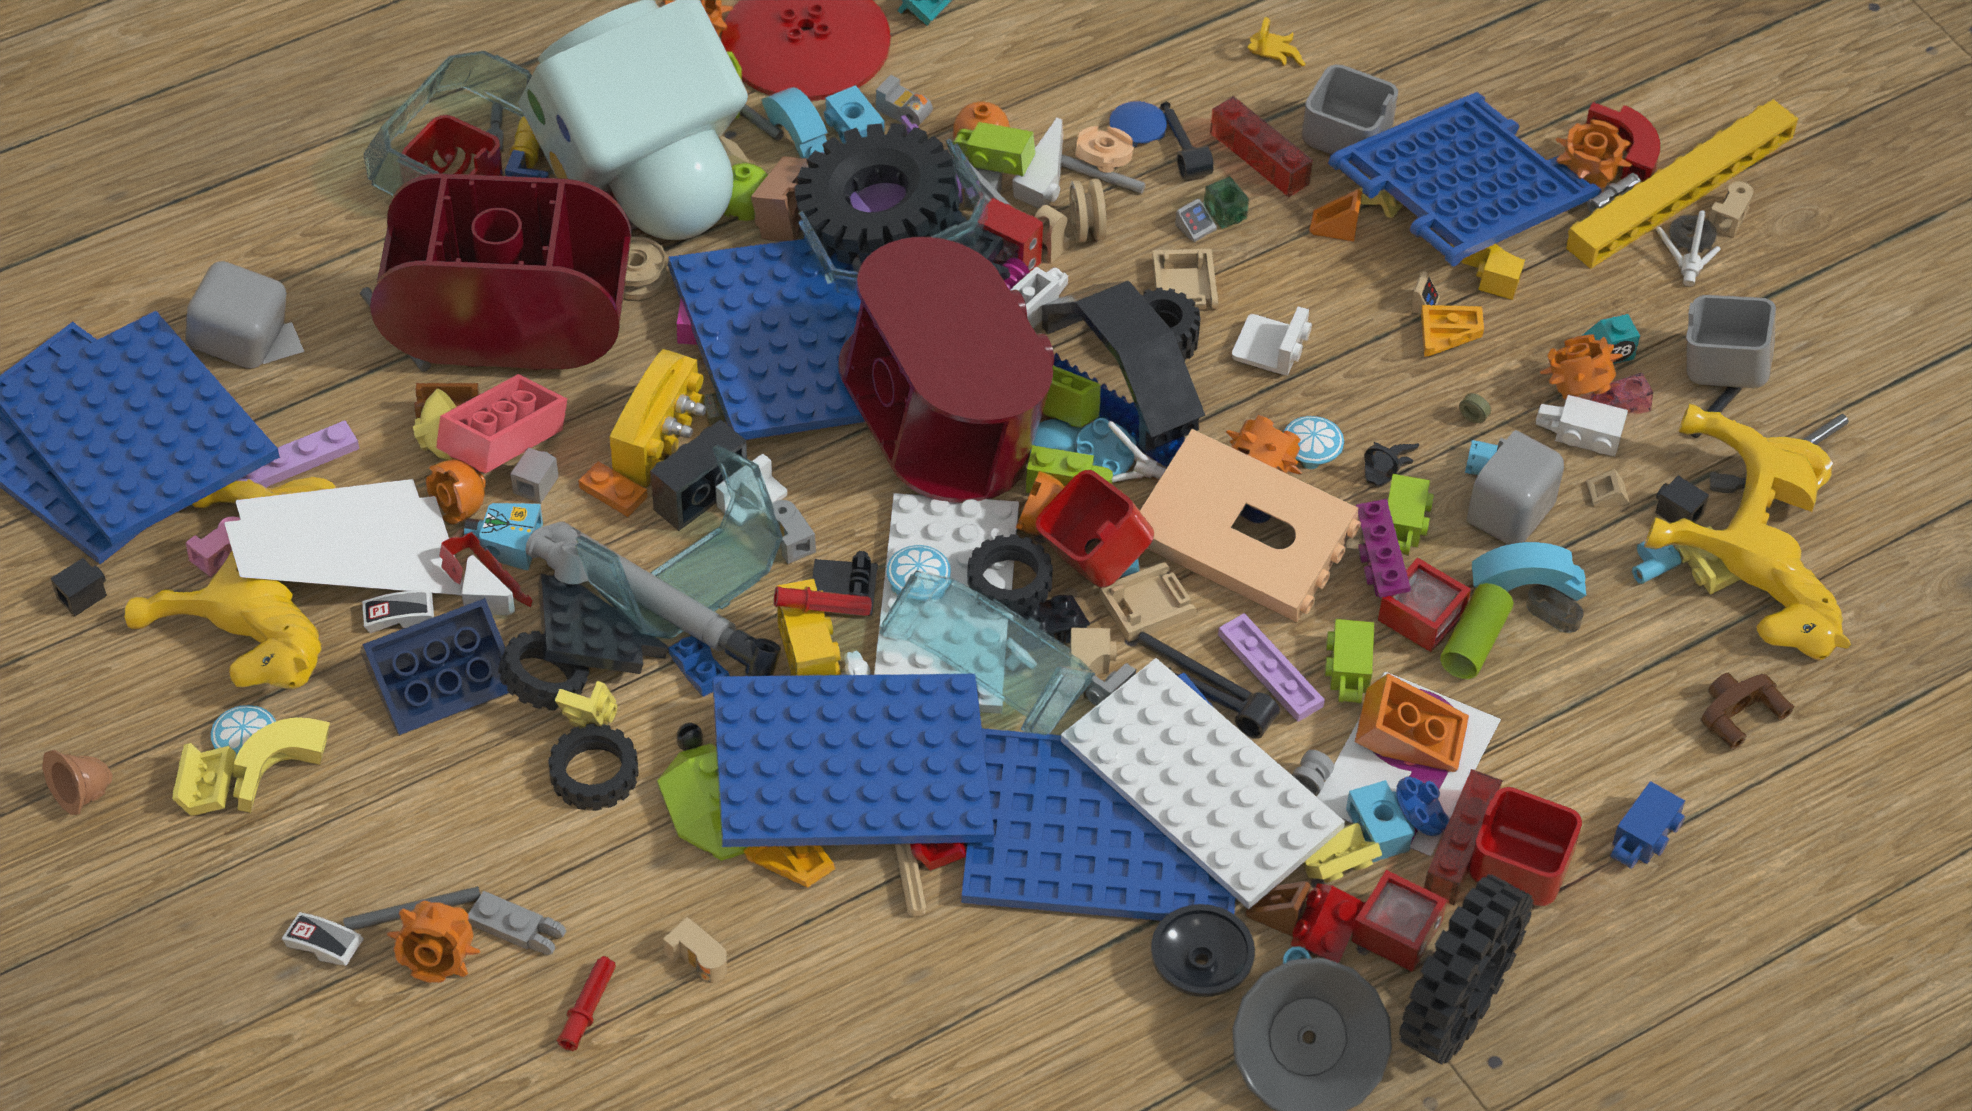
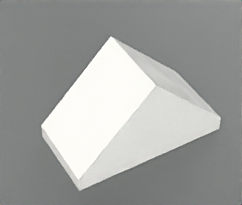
M474 555L468 557L462 589L463 605L465 606L485 598L492 615L513 614L515 612L513 593Z

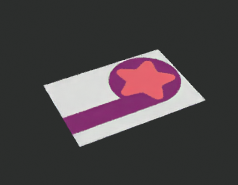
M1395 676L1469 715L1458 770L1451 772L1381 756L1355 742L1359 724L1358 720L1334 764L1333 772L1324 782V787L1317 795V798L1339 817L1353 823L1346 810L1349 791L1386 780L1391 791L1396 792L1399 780L1404 777H1413L1423 783L1432 781L1440 791L1438 800L1450 819L1501 719ZM1414 827L1415 835L1412 837L1410 848L1431 856L1443 832L1438 836H1428Z

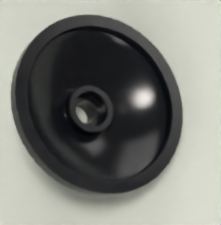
M1195 904L1176 909L1158 924L1152 938L1151 957L1158 974L1174 989L1192 996L1213 997L1228 993L1245 981L1253 967L1255 945L1249 929L1236 915L1217 906ZM1202 960L1207 964H1198L1196 961Z

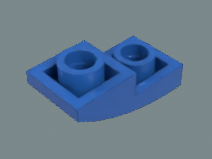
M692 635L668 647V652L678 668L703 697L713 692V677L730 676L729 672L713 658L711 648Z

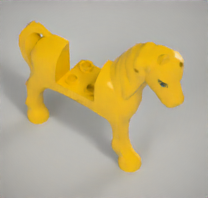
M1689 403L1678 431L1686 435L1701 433L1714 437L1728 444L1740 454L1747 470L1743 497L1738 511L1727 529L1724 530L1708 529L1685 518L1669 524L1655 517L1646 537L1644 547L1657 550L1669 545H1686L1703 549L1720 558L1731 573L1746 583L1767 591L1786 607L1780 612L1766 615L1756 626L1758 634L1768 644L1796 647L1805 655L1818 661L1829 657L1836 647L1849 648L1851 643L1843 635L1841 609L1832 592L1826 589L1811 570L1805 568L1801 561L1799 543L1791 535L1766 525L1769 514L1765 511L1766 508H1770L1773 499L1810 512L1813 511L1819 488L1828 482L1832 474V462L1828 454L1818 445L1807 440L1790 437H1763L1753 428L1737 423L1735 420L1732 421L1724 417L1720 412H1706L1698 406Z
M318 477L293 480L275 488H266L248 479L247 481H234L192 505L196 508H206L217 502L236 503V500L334 489L336 486L327 479ZM231 551L206 588L193 592H175L164 589L149 599L144 597L131 598L125 607V621L132 630L144 629L150 623L162 617L188 614L207 618L224 631L236 635L251 636L260 642L257 647L240 656L230 665L229 675L236 687L244 688L269 683L280 688L297 689L308 682L317 664L318 654L321 652L317 628L291 601L293 594L288 588L277 580L240 577L233 551Z

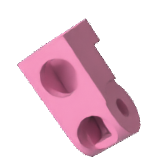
M234 516L227 517L219 523L217 529L213 530L203 539L198 538L196 535L186 542L189 561L210 577L217 573L232 551L224 523L241 519Z

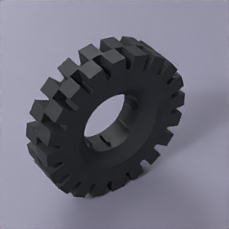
M882 123L867 125L866 137H861L857 127L845 131L843 134L846 144L843 145L835 137H832L822 144L825 154L815 150L806 159L808 168L801 167L797 176L799 185H795V198L803 229L813 246L818 244L819 251L829 258L836 253L839 262L852 264L858 255L862 265L864 260L878 248L905 238H942L941 228L949 230L955 220L953 212H958L960 192L953 160L948 150H944L943 143L935 136L928 139L927 132L914 127L907 134L905 124L891 123L887 135H884ZM879 183H892L905 188L906 195L889 209L878 212H864L852 207L851 195L854 192H860L868 186Z
M1488 874L1486 878L1483 877L1477 882L1475 889L1472 888L1464 897L1462 906H1458L1450 917L1448 930H1442L1434 944L1436 948L1434 954L1427 957L1420 971L1423 973V976L1415 983L1409 997L1412 1000L1405 1007L1402 1017L1404 1022L1400 1026L1399 1035L1401 1037L1399 1040L1401 1043L1441 1065L1449 1062L1452 1056L1461 1050L1465 1039L1468 1040L1475 1031L1478 1019H1483L1491 1006V997L1493 994L1497 995L1504 982L1502 977L1511 968L1517 955L1514 952L1522 944L1526 933L1524 929L1528 925L1532 914L1530 910L1533 907V899L1530 894L1492 874Z

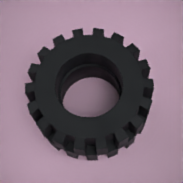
M1156 288L1155 291L1150 289L1144 290L1142 295L1144 299L1173 331L1184 361L1186 358L1190 359L1198 347L1201 320L1199 308L1195 307V302L1192 298L1186 299V294L1183 292L1178 294L1175 292V289L1163 290V288Z

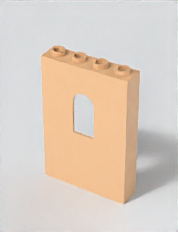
M1194 429L1190 431L1140 510L1154 529V539L1147 548L1148 550L1295 622H1298L1303 613H1309L1315 601L1314 594L1318 588L1323 589L1330 577L1329 570L1333 563L1338 564L1346 549L1345 543L1349 537L1353 539L1356 536L1361 522L1358 521V507ZM1245 504L1289 524L1295 530L1296 538L1289 547L1275 549L1231 527Z

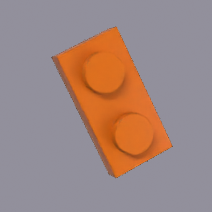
M599 461L578 480L581 490L627 517L648 498L647 489Z

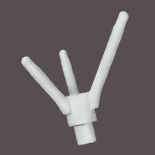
M1704 211L1699 212L1691 253L1685 254L1683 257L1661 227L1656 228L1660 238L1677 260L1681 274L1684 276L1683 284L1685 286H1694L1695 278L1699 275V271L1720 251V247L1716 246L1702 259L1697 255L1704 223Z
M1110 421L1108 423L1109 428L1133 452L1134 459L1137 461L1132 472L1113 476L1112 483L1128 479H1139L1143 476L1149 479L1151 476L1160 479L1166 469L1156 465L1157 461L1144 455L1121 429Z

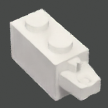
M1035 267L1011 289L1018 290L1022 294L1026 303L1027 319L1032 328L1042 320V305L1059 299V294L1068 284V275L1056 267L1048 272Z
M1568 395L1564 407L1541 404L1536 425L1557 433L1555 440L1557 442L1615 457L1628 410Z

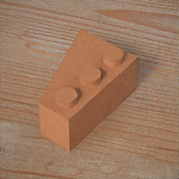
M783 156L752 194L751 200L755 211V224L759 226L762 239L777 241L797 239L802 227V221L795 198V185H799L797 176L801 167L808 168L806 158Z

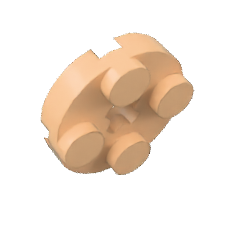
M1098 126L1088 127L1078 134L1075 156L1097 166V169L1101 172L1110 173L1114 171L1115 167L1124 166L1132 160L1133 140L1127 133L1117 128L1108 127L1107 131H1098Z

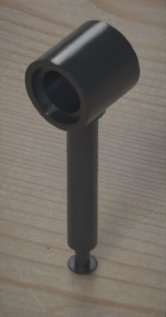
M1163 102L1160 105V109L1165 111L1166 120L1182 151L1177 153V164L1182 179L1186 180L1213 174L1214 162L1209 147H1193L1175 111L1170 109V102Z
M1188 676L1205 698L1238 713L1235 717L1237 727L1251 738H1261L1280 713V708L1276 701L1264 693L1256 692L1249 700L1243 702Z

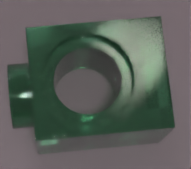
M1230 176L1205 187L1204 206L1222 229L1233 224H1239L1247 219L1249 198Z

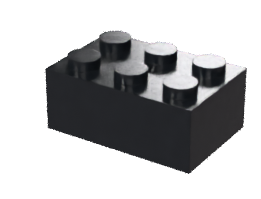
M720 419L711 427H706L692 441L681 445L666 460L658 462L650 470L654 511L680 531L717 503L716 486L747 465L746 440Z

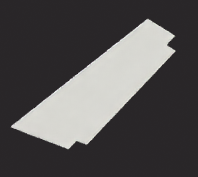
M413 479L236 500L241 520L224 523L239 575L243 578L403 591L429 590L431 593L462 595V578L460 585L455 583L441 567L442 558L439 556L441 543L449 539L437 499L435 496L419 498Z

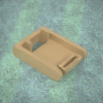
M1212 249L1153 250L1152 266L1155 290L1156 288H1163V290L1175 289V292L1178 294L1180 292L1186 294V299L1192 298L1195 302V307H1198L1199 310H1205L1206 303H1210L1211 309H1218ZM1169 264H1197V268L1168 269Z
M1165 562L1118 579L1109 587H1099L1100 599L1127 642L1138 639L1143 631L1147 634H1152L1191 619L1197 613L1195 606L1190 604L1191 599L1175 574L1173 572L1169 573L1170 568ZM1122 601L1125 603L1131 613L1128 619L1117 603Z

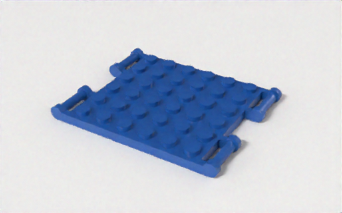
M1479 92L1472 93L1338 150L1328 160V164L1334 170L1342 171L1363 189L1362 192L1368 198H1374L1381 190L1385 189L1396 200L1411 210L1418 219L1410 226V232L1416 237H1422L1445 256V261L1453 267L1458 265L1463 258L1585 203L1601 194L1602 191L1596 184H1590L1583 178L1579 179L1578 175L1572 172L1566 165L1558 164L1556 159L1559 156L1546 160L1515 136L1519 129V124L1513 119L1508 120L1485 102V97ZM1357 168L1361 169L1365 174H1367L1371 178V180L1368 177H1366L1362 172H1360ZM1430 228H1433L1439 235H1441L1443 238H1445V239H1446L1448 242H1450L1454 247H1452L1451 245H1449L1446 241H1444L1440 236H1438V235H1437L1435 232H1433Z

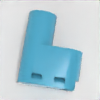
M1472 440L1465 473L1478 476L1482 468L1497 452L1498 445Z
M1644 541L1637 545V552L1644 562L1633 567L1632 573L1635 580L1639 584H1643L1680 565L1682 561L1681 556L1673 545L1654 550L1645 548Z

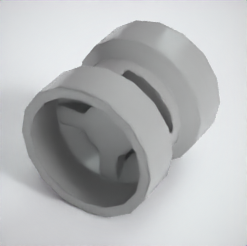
M1308 750L1301 759V767H1297L1292 776L1317 796L1324 787L1323 780L1328 779L1333 772L1334 764L1324 753L1317 750Z

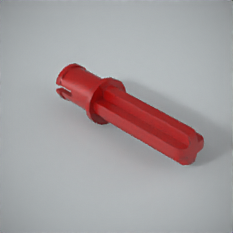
M776 586L773 598L774 607L802 609L803 613H807L808 610L868 616L872 608L870 597L812 591L810 587H805L803 590Z
M602 956L596 960L574 1007L569 1008L567 1011L568 1019L556 1040L558 1045L566 1050L576 1051L586 1028L590 1027L594 1022L592 1015L616 968V963L608 957Z

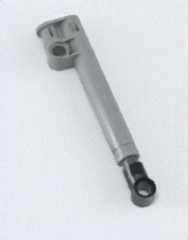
M562 521L535 530L529 537L525 547L526 554L532 558L541 557L546 560L547 565L555 570L554 576L559 581L567 584H579L597 578L716 651L725 649L726 655L746 666L745 673L748 676L774 675L781 651L779 644L765 638L756 639L743 630L736 631V626L731 621L566 522Z

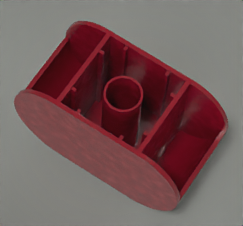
M427 174L416 177L403 184L395 192L389 204L387 231L379 273L370 303L373 322L382 336L393 346L412 357L435 364L466 365L469 367H513L531 370H564L590 364L604 356L613 347L618 337L631 245L629 220L622 207L609 194L596 186L578 180L464 174Z
M933 237L905 238L878 248L864 260L858 272L856 286L861 303L854 333L844 343L839 355L838 371L842 382L892 470L907 487L923 496L952 503H963L970 499L979 502L1004 494L1018 483L1026 470L1053 378L1054 352L1049 338L1043 333H1035L1027 319V308L1022 294L1018 290H1009L996 267L971 248L950 240Z

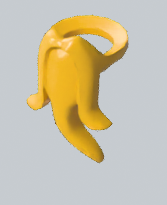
M1264 17L1261 30L1250 37L1251 43L1247 46L1248 50L1259 56L1279 60L1283 66L1286 65L1287 61L1285 56L1293 58L1299 66L1305 67L1306 64L1297 48L1290 45L1294 37L1293 33L1288 36L1269 33L1270 18Z

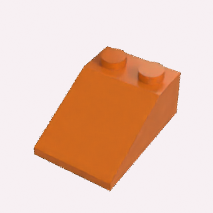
M1387 673L1366 689L1355 742L1384 757L1455 772L1459 767L1469 715Z

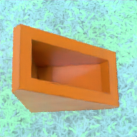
M1357 189L1315 209L1309 232L1317 236L1354 242L1362 191Z

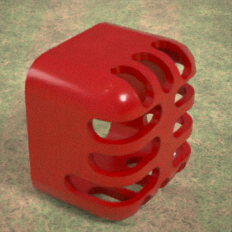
M450 115L437 116L402 151L401 157L405 183L427 174H444L455 161L458 147L465 152V158L460 168L454 174H464L471 164L472 154H475L474 169L468 175L503 176L500 141L496 136ZM436 150L440 158L447 164L445 167H439L434 162L433 155ZM425 161L427 162L431 170L423 167Z

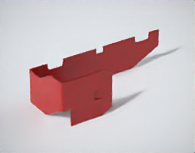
M472 532L462 537L449 538L441 543L439 554L442 558L441 567L455 583L460 585L463 568L453 555L466 548H470L489 571L513 593V597L517 601L531 608L532 598L529 595L526 597L521 591V586L506 570L502 569V565L487 549L485 551L480 546V541Z

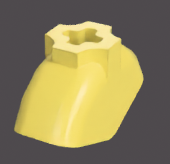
M436 389L426 400L421 412V418L415 419V426H413L414 435L421 449L432 451L442 460H453L454 458L450 457L447 453L437 449L436 445L440 416L457 406L445 392Z

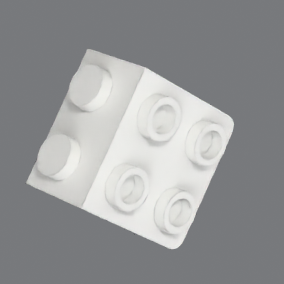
M1298 306L1290 325L1255 314L1249 315L1233 348L1232 358L1235 361L1288 376L1294 361H1299L1303 340L1307 341L1311 332L1312 323L1308 322L1309 309Z

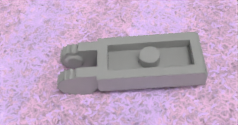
M486 891L482 892L469 912L468 921L471 926L527 950L531 948L546 955H551L556 946L550 939L539 935L538 932L540 931L557 939H561L566 933V929L561 923L549 917H543Z

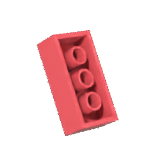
M517 374L441 415L436 448L447 453L450 457L463 461L474 467L477 471L486 474L525 452L528 447L532 448L562 431L567 398Z

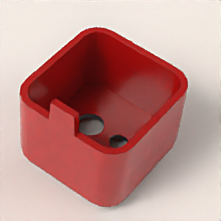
M1084 470L1074 476L1042 510L1035 523L1036 529L1059 557L1100 588L1113 585L1151 545L1155 535L1153 527L1132 500L1092 470ZM1101 541L1089 554H1087L1086 550L1091 542Z

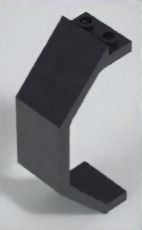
M1129 280L1094 284L1042 305V328L1047 334L1084 320L1115 357L1138 411L1139 445L1145 452L1187 436L1192 429L1199 430V418L1206 415L1174 333Z

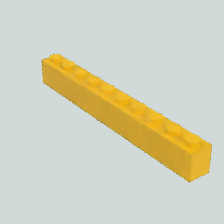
M1774 99L1763 106L1759 105L1751 114L1737 119L1732 126L1724 131H1718L1713 138L1704 144H1698L1685 156H1679L1666 168L1657 170L1646 181L1638 182L1624 195L1616 196L1610 204L1602 209H1596L1591 216L1583 221L1574 223L1568 231L1569 237L1566 249L1592 269L1793 139L1798 118Z

